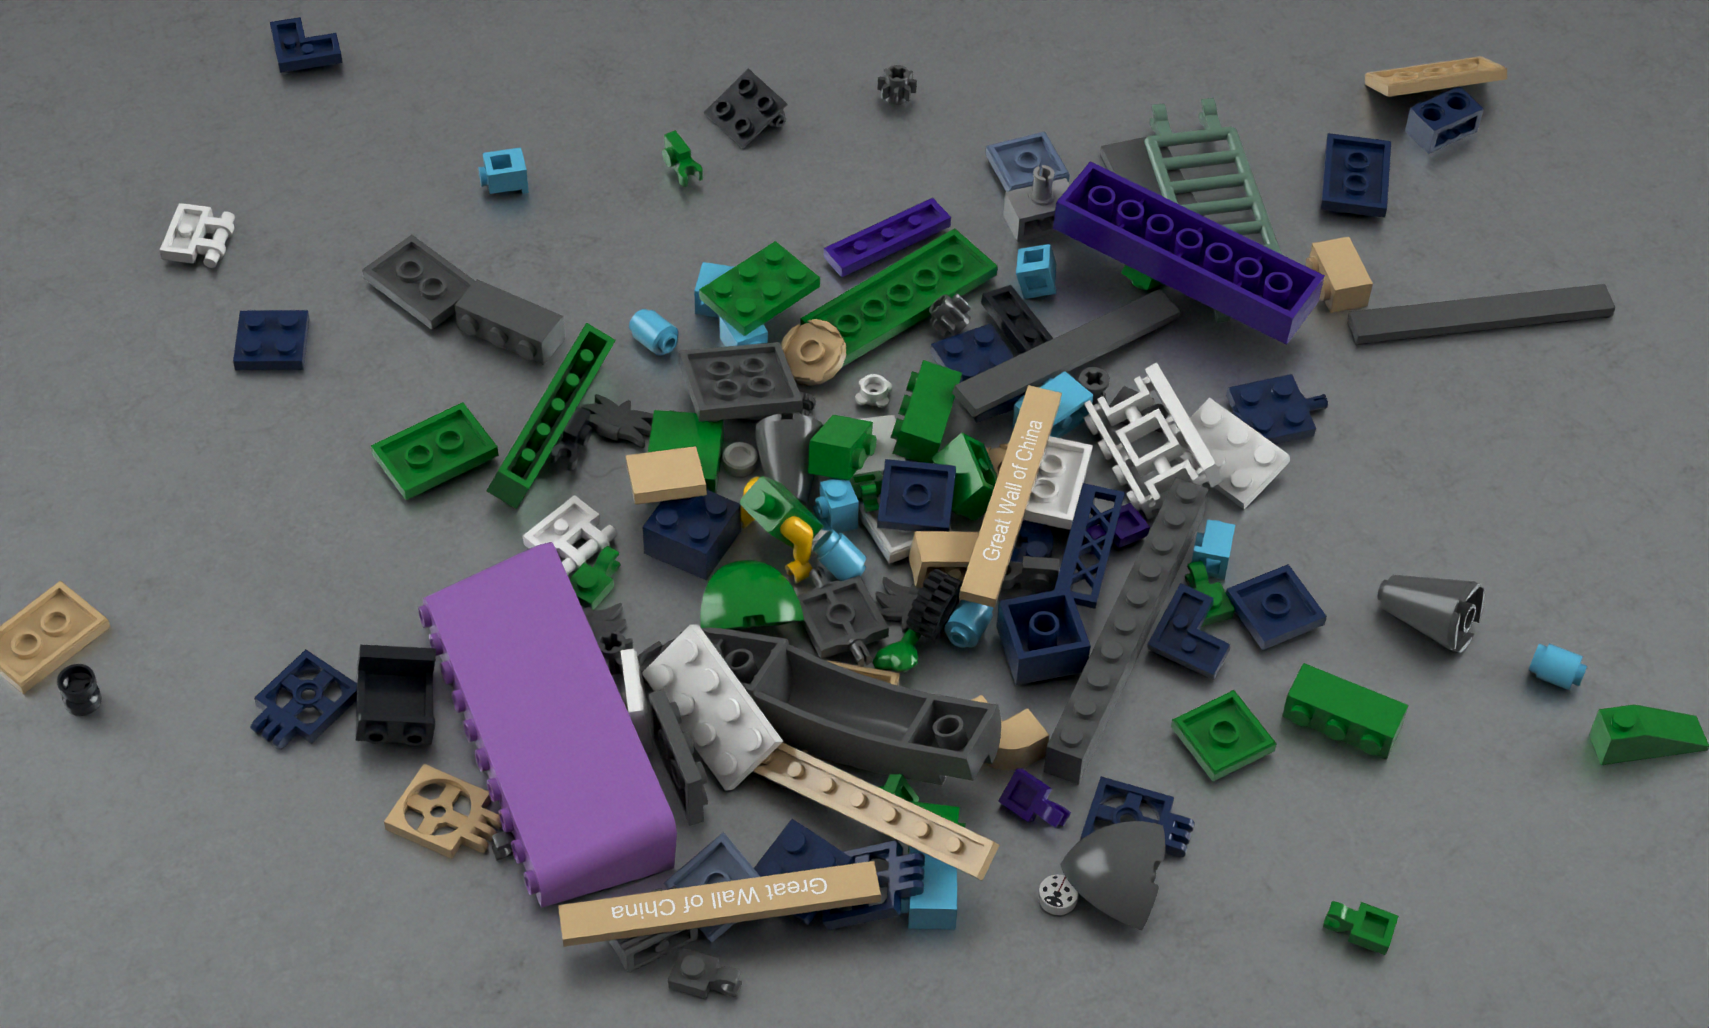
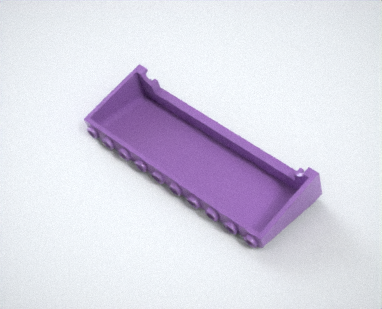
M548 542L534 546L424 597L423 606L418 607L423 628L429 627L431 631L429 635L431 648H436V656L440 655L443 661L440 663L444 682L445 684L451 683L454 689L452 691V700L457 713L463 712L466 720H463V726L467 740L469 742L475 741L477 746L475 750L477 765L481 772L487 771L489 776L487 787L490 798L493 802L499 801L501 806L499 817L502 828L505 832L511 831L514 835L515 840L511 841L514 858L517 863L523 862L526 869L524 881L527 891L530 895L536 894L541 908L674 869L677 830L672 811L554 544Z

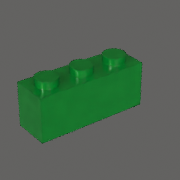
M925 360L922 362L919 373L912 371L906 391L912 394L911 396L904 394L898 412L899 415L904 416V419H896L890 437L897 440L892 454L916 462L934 463L932 457L939 450L955 399L952 392L954 386L960 382L961 372Z
M1303 663L1287 694L1282 717L1291 720L1299 726H1306L1326 734L1333 740L1343 741L1360 748L1367 754L1387 759L1403 726L1409 705Z

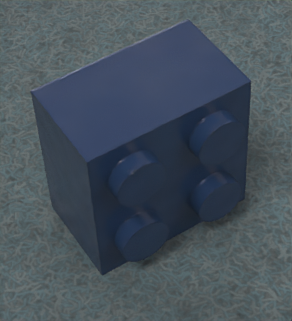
M707 490V495L661 501L642 527L644 554L707 581L741 532L740 503Z
M1070 588L999 601L996 628L1016 685L1082 673L1089 659L1091 645Z

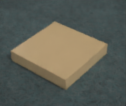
M696 446L626 455V466L635 504L707 495L706 482Z

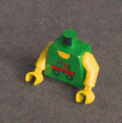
M765 476L750 479L744 488L743 496L739 502L741 505L742 528L745 529L756 520L770 535L794 549L793 557L795 560L787 564L785 569L789 576L794 575L795 583L797 584L809 577V572L812 570V566L808 561L811 558L812 541L824 525L782 483Z

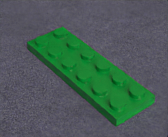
M954 228L800 318V326L809 323L808 320L817 319L827 321L836 327L846 343V358L842 366L844 367L931 315L929 312L930 307L943 294H948L951 298L956 293L963 296L995 277L998 266Z

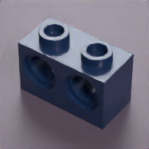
M1459 86L1411 107L1405 132L1430 154L1478 132L1484 108Z

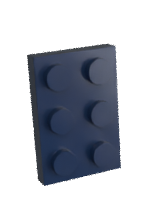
M1328 133L1325 145L1320 209L1385 218L1388 204L1391 141Z
M992 323L932 343L930 351L938 365L962 373L959 383L1014 358ZM1026 392L974 416L973 419L978 423L1014 410V405Z

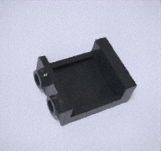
M360 644L357 661L355 741H367L372 744L383 742L406 743L412 746L432 744L435 729V718L433 717V672L436 661V648Z

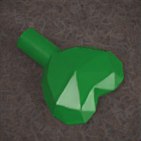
M908 629L900 641L891 643L879 650L872 661L875 669L895 670L906 673L915 667L918 663V654L914 646L921 638V634Z

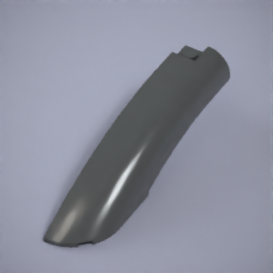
M701 628L781 737L782 743L803 752L804 749L808 751V754L852 767L886 775L902 774L905 779L943 785L947 776L973 781L983 763L992 764L996 757L1002 728L1000 710L996 704L931 694L887 683L825 661L789 645L788 639L722 628ZM675 639L668 641L664 645L658 641L639 654L637 657L641 673ZM642 675L644 683L650 686L645 677Z

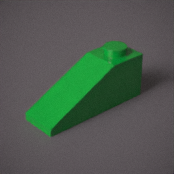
M1635 704L1599 709L1589 733L1601 765L1708 751L1709 749L1708 741L1697 716Z

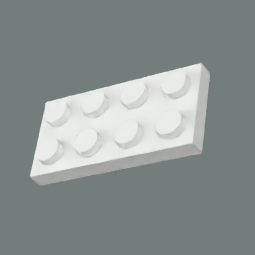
M690 624L642 672V675L654 691L664 689L669 702H676L682 723L679 724L683 732H689L693 746L725 791L734 790L783 742L698 624Z

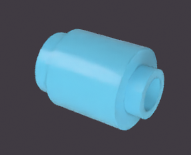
M641 309L631 318L629 329L632 332V336L655 355H664L676 347L679 336L678 329L655 311Z
M833 529L829 530L813 547V551L817 554V560L839 581L861 576L866 569L864 565L866 556L843 533L837 534Z
M961 599L945 625V632L951 643L962 648L976 646L993 618V607Z
M1539 643L1528 671L1536 673V678L1570 691L1572 684L1580 686L1587 666L1581 664L1583 658L1581 655L1550 643L1548 647Z

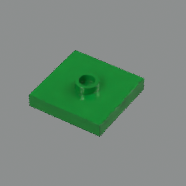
M1235 690L1172 719L1171 728L1213 782L1276 750L1277 743Z

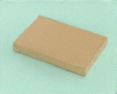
M60 580L0 626V675L24 695L110 628L109 620Z

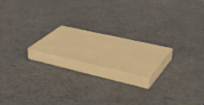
M1482 56L1368 72L1365 74V85L1390 97L1506 80L1507 68Z

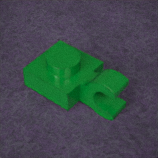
M674 130L664 134L665 149L662 150V156L666 165L673 167L678 174L679 183L683 187L688 186V175L696 176L699 181L703 180L702 166L692 159L691 149L677 131Z
M881 471L857 474L850 478V483L858 501L863 502L865 512L879 510L877 498L881 494L883 476Z
M606 546L600 552L594 567L583 563L569 579L580 605L584 608L591 607L592 610H595L614 588V581L611 576L621 566L620 562L615 560L619 556L618 551Z
M1201 560L1187 564V568L1190 571L1189 574H1185L1187 585L1213 597L1214 600L1201 627L1233 618L1235 609L1221 583H1209L1206 568Z
M1332 901L1323 927L1334 932L1350 931L1348 942L1386 955L1399 916L1361 902L1358 911L1342 903Z

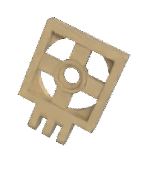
M423 764L384 821L385 830L453 859L461 845L484 853L489 846L486 840L492 841V835L497 833L495 829H500L502 825L499 815L486 809L491 802L488 791L426 764ZM435 783L445 788L439 798L429 800L418 795L423 787ZM460 795L469 798L471 801L469 816L453 810V805ZM435 807H443L446 810L442 817H433L431 811ZM408 809L423 815L424 820L417 830L413 829L405 819L404 815ZM449 826L456 829L447 834L433 835L437 828Z

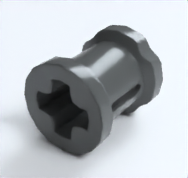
M1089 367L1082 370L1079 375V383L1093 394L1092 405L1099 403L1097 399L1104 396L1107 402L1105 390L1108 388L1110 381L1108 373L1098 367Z

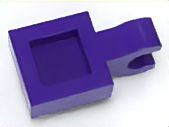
M1131 503L1123 505L1121 508L1113 539L1118 548L1145 538L1149 534L1150 526ZM1100 525L1092 526L1086 530L1093 540L1107 535Z
M1023 768L1016 769L998 802L1027 822L1034 821L1038 815L1053 827H1057L1058 824L1064 826L1071 814L1063 806L1048 800L1047 798L1052 788Z

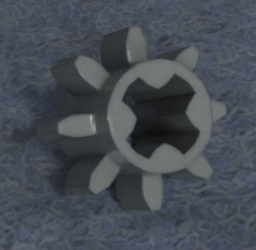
M894 65L888 69L885 68L884 77H878L877 90L882 91L881 98L886 99L891 104L898 105L910 101L911 93H916L917 80L913 79V71H909L904 66Z
M956 293L953 298L948 294H943L930 307L929 312L933 317L929 321L942 336L947 331L952 335H956L968 325L971 317L967 312L971 308L959 294Z
M620 630L601 631L597 643L611 675H623L621 650L632 649L633 640L632 638L624 639L623 635L620 634Z

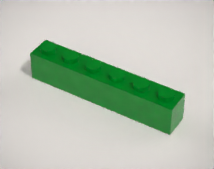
M585 324L486 492L515 509L518 508L614 345L615 339L590 324Z

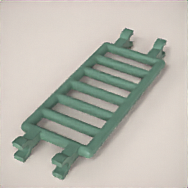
M1214 98L1201 99L1203 112L1199 113L1198 118L1201 125H1204V130L1172 133L1165 104L1152 105L1151 110L1154 118H1150L1149 123L1155 135L1146 137L1144 144L1161 195L1178 204L1175 194L1243 186L1247 197L1184 204L1181 206L1200 215L1252 210L1256 221L1224 224L1222 226L1241 235L1260 233L1264 243L1263 246L1282 254L1238 132L1234 127L1221 126ZM1227 140L1230 148L1228 151L1163 158L1160 147ZM1235 163L1238 174L1170 181L1167 172L1169 170ZM1214 309L1217 323L1230 321L1231 317Z

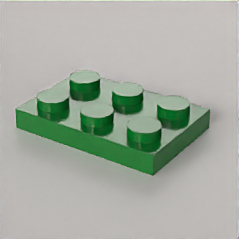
M774 241L699 289V299L739 333L746 336L820 287V277L779 243Z
M464 402L371 445L373 457L405 500L499 456L498 446Z

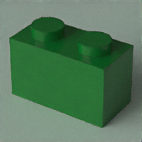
M832 415L810 440L808 473L849 481L858 469H862L866 459L875 452L877 439L876 435H872L873 422Z
M961 433L932 457L934 464L956 466L952 512L976 521L986 513L998 477L984 443Z

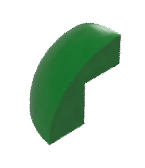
M755 560L734 561L718 569L707 584L701 604V628H722L736 631L750 627L780 626L804 620L800 601L789 581L774 567Z

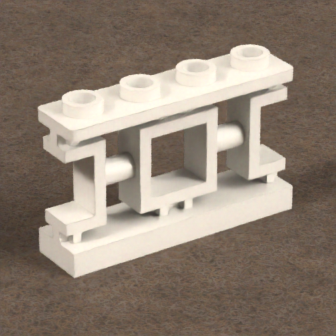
M1157 363L1145 368L1147 377L1141 379L1139 376L1134 379L1140 391L1139 393L1111 408L1104 396L1098 398L1099 403L1092 405L1089 400L1084 403L1089 415L1083 417L1092 435L1099 433L1103 440L1097 443L1106 460L1108 461L1112 458L1115 460L1117 465L1112 467V470L1120 485H1129L1131 491L1126 493L1130 503L1137 511L1142 509L1148 520L1154 517L1152 510L1158 508L1160 511L1163 501L1159 494L1171 488L1175 477L1183 480L1190 478L1192 483L1200 486L1208 481L1211 488L1224 481L1215 460ZM1155 390L1169 414V418L1165 419L1159 408L1145 416L1141 415V411L1155 404L1150 394L1151 391ZM1106 416L1112 427L1126 419L1129 420L1130 424L1115 431L1121 442L1119 445L1116 446L1100 418ZM1161 428L1169 443L1138 458L1130 443ZM1184 440L1199 469L1194 470L1189 459L1171 467L1170 461L1184 455L1179 444L1180 441ZM1134 466L1140 477L1157 469L1159 475L1144 482L1150 495L1144 497L1129 468Z

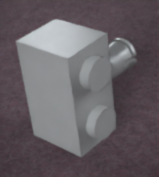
M1042 165L1041 176H1039V166L1034 169L1033 186L1005 192L1003 216L1017 242L1059 232L1053 229L1056 202L1070 185L1066 178L1053 181L1055 173L1049 166Z

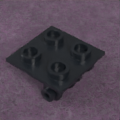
M748 68L703 113L737 145L744 149L768 124L777 127L785 124L786 117L783 109L788 104Z

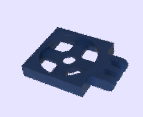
M305 649L254 697L256 707L263 712L252 722L250 729L256 734L262 732V738L268 742L273 740V745L278 749L284 748L297 734L312 744L356 701V682ZM305 674H318L313 680L302 681L297 678ZM333 681L338 684L342 692V696L335 702L323 694V691ZM282 687L293 694V698L283 708L277 705V697ZM306 690H312L316 693L315 697L311 700H304L301 695ZM313 707L322 713L312 723H303L296 718L305 708Z
M1101 776L1080 840L1096 831L1094 827L1095 819L1117 824L1121 823V816L1130 815L1134 818V821L1163 825L1165 854L1184 857L1187 852L1186 845L1189 844L1191 838L1190 832L1193 831L1195 822L1188 817L1171 813L1174 797ZM1126 797L1124 804L1117 808L1103 805L1111 799ZM1141 801L1155 812L1158 820L1142 815V812L1139 810Z
M897 840L844 851V853L852 857L855 863L870 862L871 859H880L889 863L888 870L876 872L879 887H887V898L882 904L869 906V904L852 906V910L843 912L838 908L823 910L822 923L828 930L900 916L901 898L920 895L924 892L922 880L924 879L925 870L922 867L925 865V856L921 853L903 855V847Z

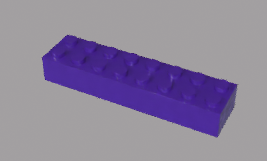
M1091 161L1056 202L1053 229L1286 345L1319 302L1325 275Z

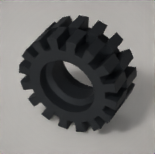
M939 569L931 571L928 579L924 580L923 587L917 592V598L912 603L913 607L908 613L909 617L906 620V627L932 641L938 639L939 634L943 633L946 623L953 614L955 606L960 601L959 594L963 581Z

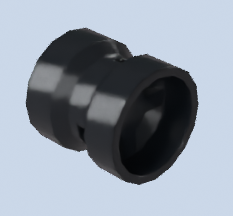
M73 664L60 672L57 677V685L62 695L65 709L75 716H85L97 710L101 704L102 696L93 670L84 664Z

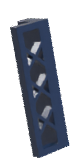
M1086 483L1082 485L1054 589L1070 588L1076 605L1096 609L1125 492ZM1095 498L1115 502L1114 507L1100 513L1094 505ZM1099 524L1107 535L1093 540L1086 530ZM1092 551L1100 562L1086 568L1080 561L1081 556ZM1085 579L1092 588V593L1087 595L1073 592V585Z

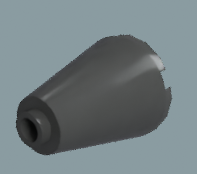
M781 414L766 417L756 424L755 432L764 476L782 483L807 507L815 474L808 473L810 440L823 424L817 419L803 414H793V419L781 420Z
M1392 575L1388 580L1382 581L1377 598L1381 601L1383 610L1450 651L1461 653L1473 639L1474 633L1468 632L1473 621L1480 622L1485 601V590L1483 587H1480L1482 584L1475 581Z

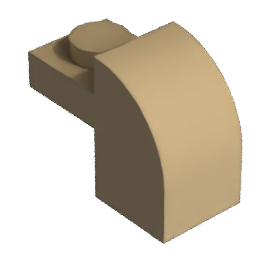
M983 695L972 699L973 701L988 703ZM1028 708L1004 721L1001 719V739L996 757L992 764H985L995 769L1008 771L1025 768L1045 757L1049 734Z

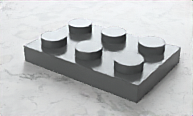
M410 235L362 269L364 280L431 330L456 313L455 304L475 282L474 279L413 235Z
M664 689L649 693L652 738L689 826L704 822L703 806L708 805V798L703 786L707 784V776L701 761L695 763L693 759V742L688 731L683 733L679 724L682 723L676 702H669Z

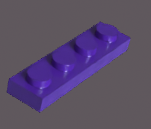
M931 198L825 247L823 257L841 277H844L951 227V216L934 198Z

